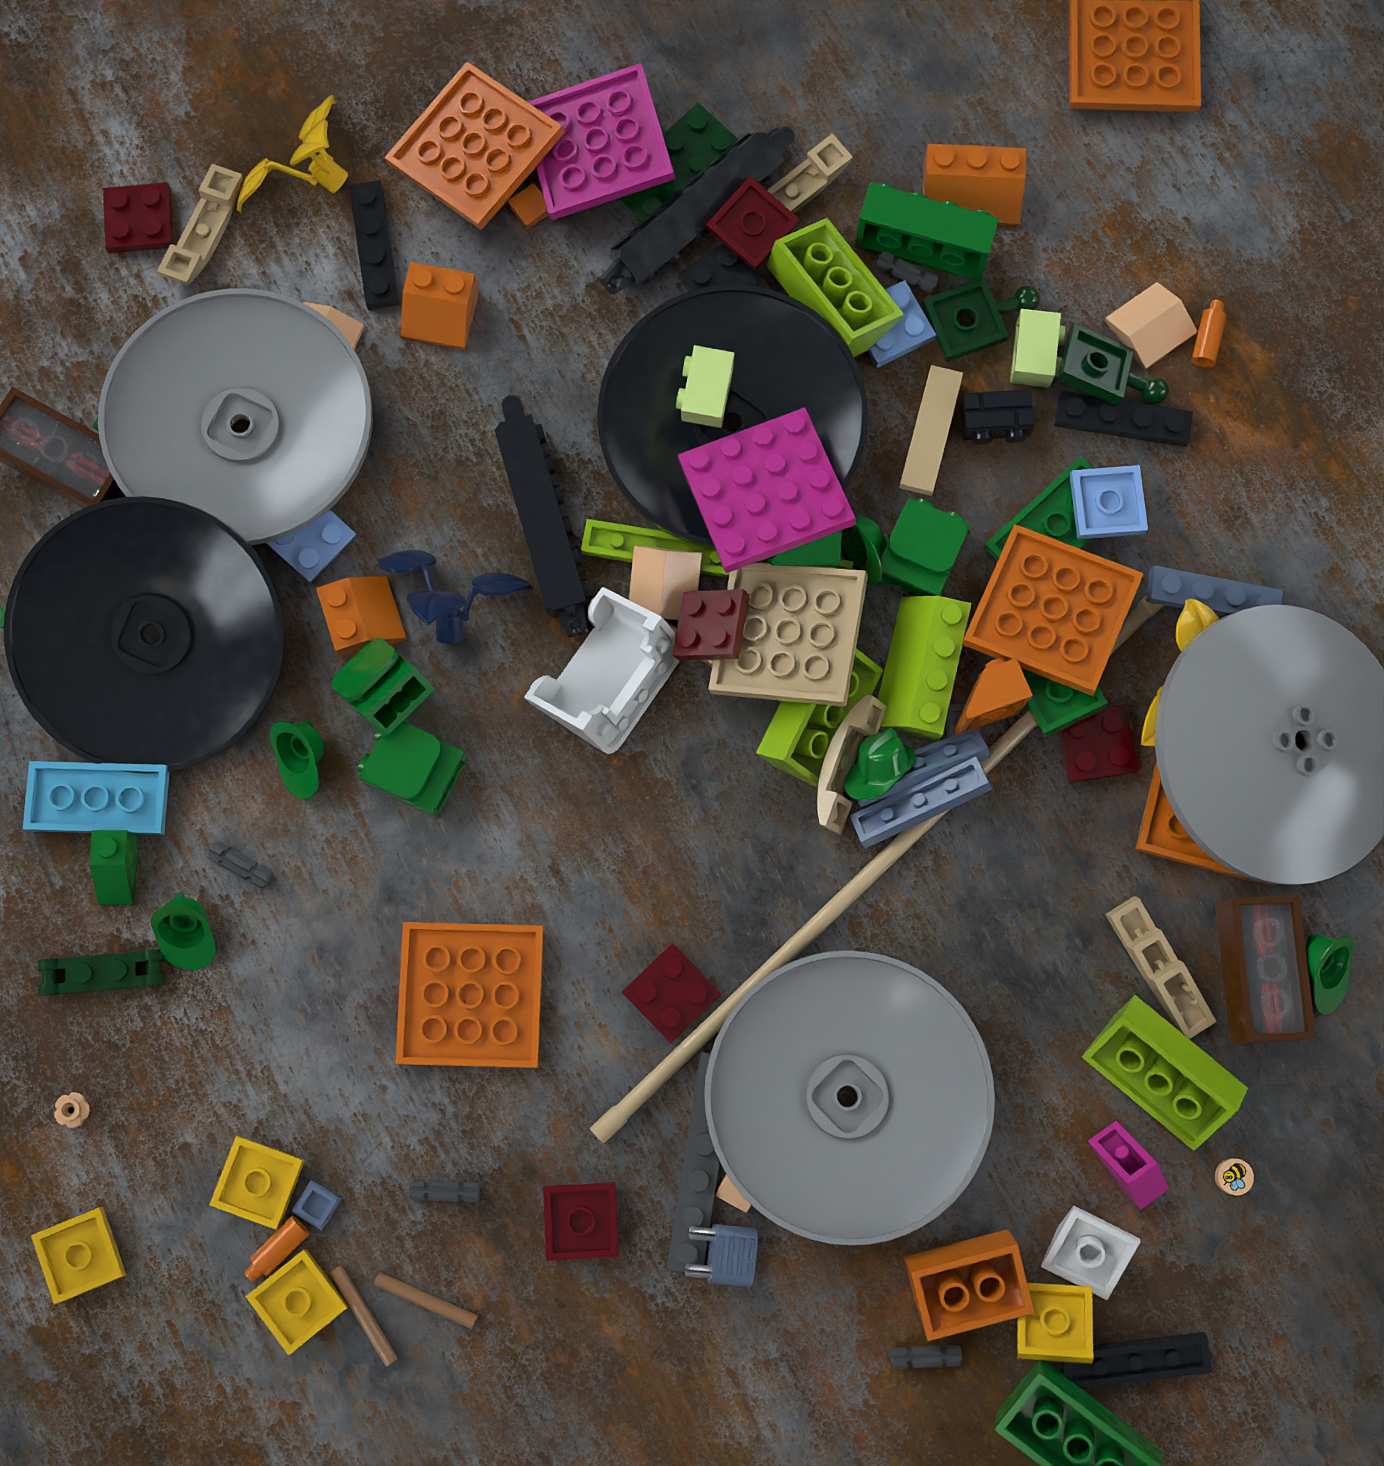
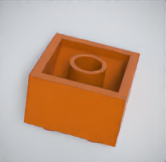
M410 262L402 297L401 338L465 350L479 294L475 274Z
M387 576L348 577L316 588L335 651L342 660L354 657L367 643L376 638H382L390 645L407 640Z
M1004 657L985 664V669L978 675L979 678L971 688L964 708L961 711L954 728L955 734L974 727H984L1021 712L1033 695L1017 658L1005 661Z

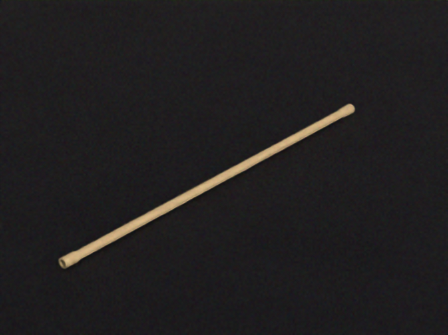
M1147 595L1141 599L1137 607L1126 616L1111 654L1165 605L1146 602ZM1030 710L988 748L991 758L979 762L985 775L1037 726ZM949 810L902 831L635 1088L589 1128L594 1135L605 1144L638 1108L720 1031L734 1006L754 985L776 969L791 963Z

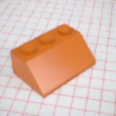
M928 143L923 164L922 194L928 199L935 201L954 202L961 208L968 210L986 211L992 216L999 218L997 226L1019 227L1026 176V148Z
M1009 1229L904 1256L912 1293L927 1341L1034 1313L1019 1247Z

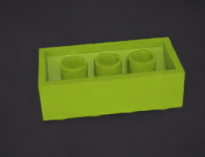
M828 218L774 242L767 268L790 297L816 311L838 332L854 357L868 351L903 318L904 313Z
M942 596L901 597L878 700L887 706L879 729L887 730L892 728L899 734L933 742L940 740L944 731L972 603Z
M856 648L846 707L781 701L756 754L777 769L818 788L825 755L837 729L850 710L866 694L872 695L884 670Z
M1136 995L1113 1016L1082 1055L1085 1061L1193 1151L1238 1111L1248 1090V1087Z

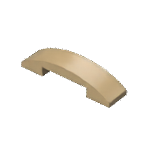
M832 133L807 153V159L767 191L794 214L822 192L851 163L853 156Z
M211 164L198 190L201 198L177 245L170 244L157 270L158 275L189 285L200 274L218 246L230 220L243 179L242 174Z
M868 694L850 710L837 729L825 755L820 773L817 794L819 823L839 835L842 834L853 804L843 797L845 776L855 763L864 736L869 737L878 734L887 709L885 704Z

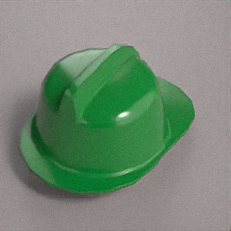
M859 516L855 518L856 525L842 530L841 554L846 560L854 561L853 568L855 570L866 571L868 575L867 584L875 586L880 583L882 578L880 558L886 549L887 541L875 521L869 517Z
M303 720L296 724L286 721L274 723L270 729V740L284 785L297 798L307 799L313 797L317 792L319 784L317 765L325 754L324 740L310 720Z
M888 728L883 733L869 736L860 745L858 761L845 776L844 788L846 793L851 798L861 801L873 800L884 795L915 764L916 754L914 750L908 745L903 744L896 731L892 728Z
M183 892L177 893L174 899H171L153 913L150 920L151 927L160 951L169 963L183 970H198L206 967L213 961L216 953L215 940L204 906L195 899L185 897Z
M1313 933L1309 935L1305 946L1309 980L1314 984V1005L1316 1010L1323 1015L1330 1014L1336 1010L1347 992L1351 959L1355 947L1354 939L1349 935L1334 939Z

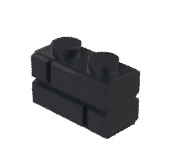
M1031 389L963 393L960 402L963 440H972L973 444L983 445L992 442V439L1006 438L1008 443H1018L1024 441L1026 437H1030L1034 429Z

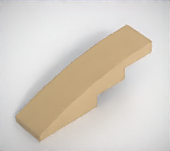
M931 365L899 488L932 496L963 376L962 372Z
M1133 896L1105 914L1148 986L1183 1035L1190 1039L1217 1022L1184 962L1177 959L1162 930L1155 927L1140 898Z

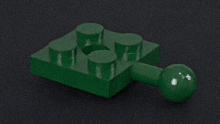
M983 278L924 298L922 305L929 323L936 334V340L945 362L1007 342L1009 334L1001 315L1016 309L1019 311L1021 309L1035 310L1039 305L1040 295L1034 287L1022 286L1015 292L1014 297L995 303L986 279ZM960 314H969L974 319V324L964 327L957 322L956 317Z
M1076 323L1069 330L1058 380L1114 405H1118L1124 398L1126 385L1141 391L1144 399L1151 404L1163 402L1169 394V386L1164 379L1153 377L1147 380L1129 372L1134 349ZM1090 360L1096 361L1099 368L1095 367Z

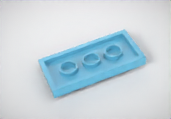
M29 761L23 830L92 833V830H127L138 835H164L170 772H167V765ZM124 771H133V772H159V773H145V774H144V773H132V772H124Z

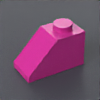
M1117 1120L1088 1140L1089 1145L1118 1186L1140 1210L1169 1190L1158 1163Z

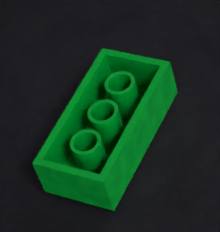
M870 183L859 217L854 248L876 254L887 252L895 256V259H902L912 264L977 281L982 277L999 218L983 210L972 211L961 208L954 202H939L928 199L921 193L899 191L888 184L877 185Z
M1044 1360L1036 1361L996 1413L994 1430L1041 1466H1163V1456L1160 1448Z

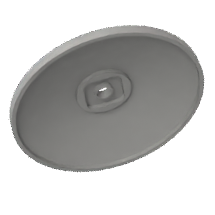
M248 288L222 289L197 294L172 304L147 320L125 342L116 355L106 375L98 408L99 440L103 456L110 473L126 497L166 498L198 507L231 526L250 545L262 544L291 535L310 525L329 511L346 493L358 475L368 451L373 427V407L367 377L359 357L341 331L326 317L298 300L278 293ZM244 419L250 422L248 430L243 433H236L232 429L234 423L238 420Z
M1263 605L1244 609L1217 620L1197 634L1178 656L1166 678L1159 699L1155 723V750L1161 782L1167 799L1181 825L1195 843L1212 859L1225 868L1258 882L1274 885L1315 883L1332 878L1356 865L1373 850L1384 836V669L1363 642L1338 622L1312 610L1290 605ZM1297 732L1302 734L1305 740V746L1302 751L1295 745V735Z
M849 950L825 952L795 960L776 969L754 985L734 1006L716 1037L709 1057L704 1094L708 1130L715 1152L724 1171L743 1197L761 1214L777 1225L811 1240L839 1245H866L889 1241L923 1227L943 1213L966 1189L979 1168L991 1136L995 1106L993 1074L983 1040L973 1021L951 993L936 980L903 961L885 955ZM844 1086L852 1087L857 1093V1101L851 1107H844L837 1100V1093Z

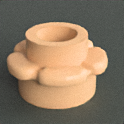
M72 1092L68 1096L62 1095L55 1103L57 1109L54 1112V1116L60 1125L65 1124L68 1128H76L88 1117L90 1111L89 1104L80 1093ZM70 1107L74 1108V1112L72 1114H70L68 1111Z

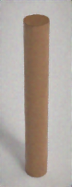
M340 1265L329 1272L385 1366L387 1367L399 1359L343 1266Z
M379 1272L375 1278L374 1286L467 1328L473 1329L478 1315L387 1274Z

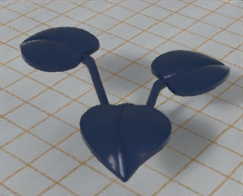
M404 550L378 559V566L391 573H411L419 570L424 574L428 590L413 592L407 595L406 600L412 612L426 625H430L436 620V640L440 643L454 644L464 639L463 621L469 620V610L476 594L495 596L523 589L533 590V585L520 577L508 573L493 572L474 577L472 579L473 587L470 588L467 599H465L459 593L435 591L427 566L436 564V558L428 552Z

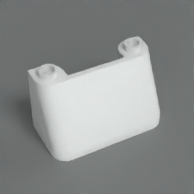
M602 587L588 605V619L594 626L593 630L557 680L548 675L538 678L532 683L524 698L531 705L594 747L607 754H611L617 751L680 661L672 656L676 633L661 616Z

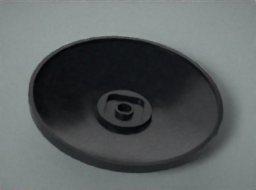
M738 284L714 285L680 294L662 303L639 320L625 335L612 355L602 379L597 409L598 433L607 468L625 499L638 513L662 531L680 540L715 549L679 463L678 454L805 407L844 492L857 470L865 445L868 425L867 396L858 364L849 347L838 332L816 311L788 295L771 289ZM694 345L735 353L734 368L723 422L728 417H737L742 423L739 430L735 432L727 431L723 427V423L722 428L682 421L681 409L676 408L679 388H686L688 377L682 376L685 357H692Z
M140 496L106 500L81 509L57 523L35 544L22 562L13 580L4 614L3 634L8 669L22 702L38 724L59 744L95 764L167 765V772L197 765L216 756L245 735L262 715L276 690L285 657L286 631L282 603L276 585L257 552L238 532L218 517L198 507L166 498ZM149 624L157 626L161 633L159 641L155 644L147 642L143 636V631ZM124 771V772L144 773V774H145V773H159V772H133V771Z

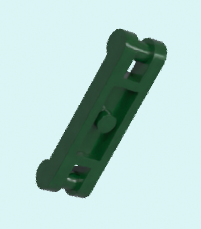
M149 949L136 952L40 959L37 962L38 971L42 975V984L38 985V996L165 985V974H161V961H164V956L160 949ZM139 963H146L147 975L139 976ZM65 970V983H56V971Z

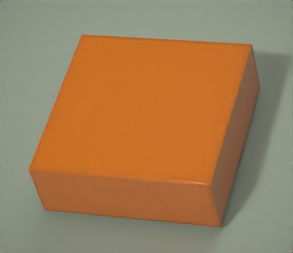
M534 183L508 200V206L527 230L549 215L544 195Z

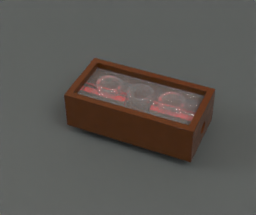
M14 387L10 389L0 405V462L82 508L106 500L116 499L121 489L108 469L103 456L99 434Z
M1299 895L1229 898L1215 903L1230 1044L1299 1041L1316 1038Z

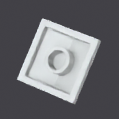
M1073 1206L1058 1226L1041 1263V1267L1078 1286L1092 1287V1293L1108 1300L1139 1246L1140 1238Z

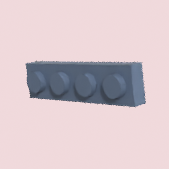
M1153 566L1149 569L1146 602L1184 609L1187 599H1195L1207 605L1216 615L1227 616L1257 606L1282 605L1283 590Z
M977 727L914 750L916 754L915 764L889 791L873 800L857 801L860 807L901 792L973 757H977L979 762L991 758L989 749Z
M973 757L851 814L850 818L863 847L868 848L992 790L977 757Z

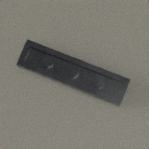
M381 180L348 185L366 307L368 310L400 305Z
M1060 391L1054 426L1187 447L1190 439L1193 411L1123 400L1118 405H1114L1096 396Z
M1204 1332L1093 1345L1092 1364L1061 1362V1371L1065 1377L1080 1388L1212 1373L1208 1336Z

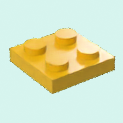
M236 1136L210 1206L277 1230L281 1226L305 1160L241 1136Z
M104 1207L96 1208L31 1235L54 1305L126 1276Z
M307 1249L302 1250L245 1296L288 1356L349 1308V1305Z
M1027 1283L1034 1313L1018 1317L1017 1359L1092 1364V1287Z

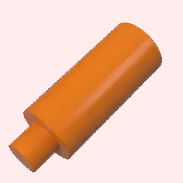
M1212 300L1210 308L1204 310L1191 359L1193 364L1200 367L1210 368L1216 364L1227 314L1223 312L1224 302L1220 300Z
M292 1215L250 1257L252 1264L244 1271V1274L252 1282H255L262 1274L268 1277L310 1235V1231L298 1218Z

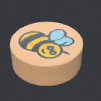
M1230 1158L1222 1161L1217 1166L1215 1181L1224 1193L1242 1195L1251 1189L1254 1182V1174L1249 1164L1245 1161Z

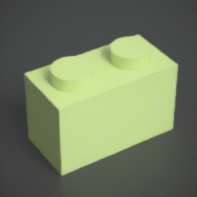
M1021 309L1016 321L1011 384L1050 388L1054 377H1058L1062 357L1057 356L1058 346L1063 345L1065 337V326L1060 325L1061 313Z
M694 345L692 357L686 356L682 376L688 377L686 388H679L676 408L681 409L682 421L722 428L734 368V352Z

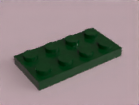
M698 102L663 134L676 179L615 199L639 223L738 140L736 136Z

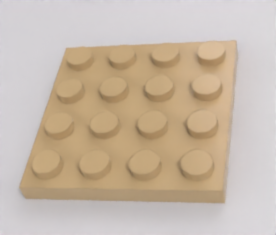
M752 563L731 571L727 590L744 589L750 594L739 659L713 661L708 688L710 693L846 707L868 579L866 571L808 566H772L766 563Z

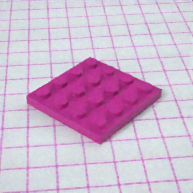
M642 63L528 101L529 104L562 125L565 131L562 137L536 166L551 220L676 179Z
M805 407L678 454L679 463L725 573L856 525L852 509Z

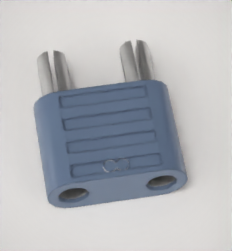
M713 1224L712 1228L690 1227V1232L710 1234V1236L689 1234L690 1239L709 1241L707 1265L687 1264L685 1266V1269L706 1271V1273L685 1271L686 1277L706 1278L709 1284L752 1286L758 1245V1231L756 1228Z

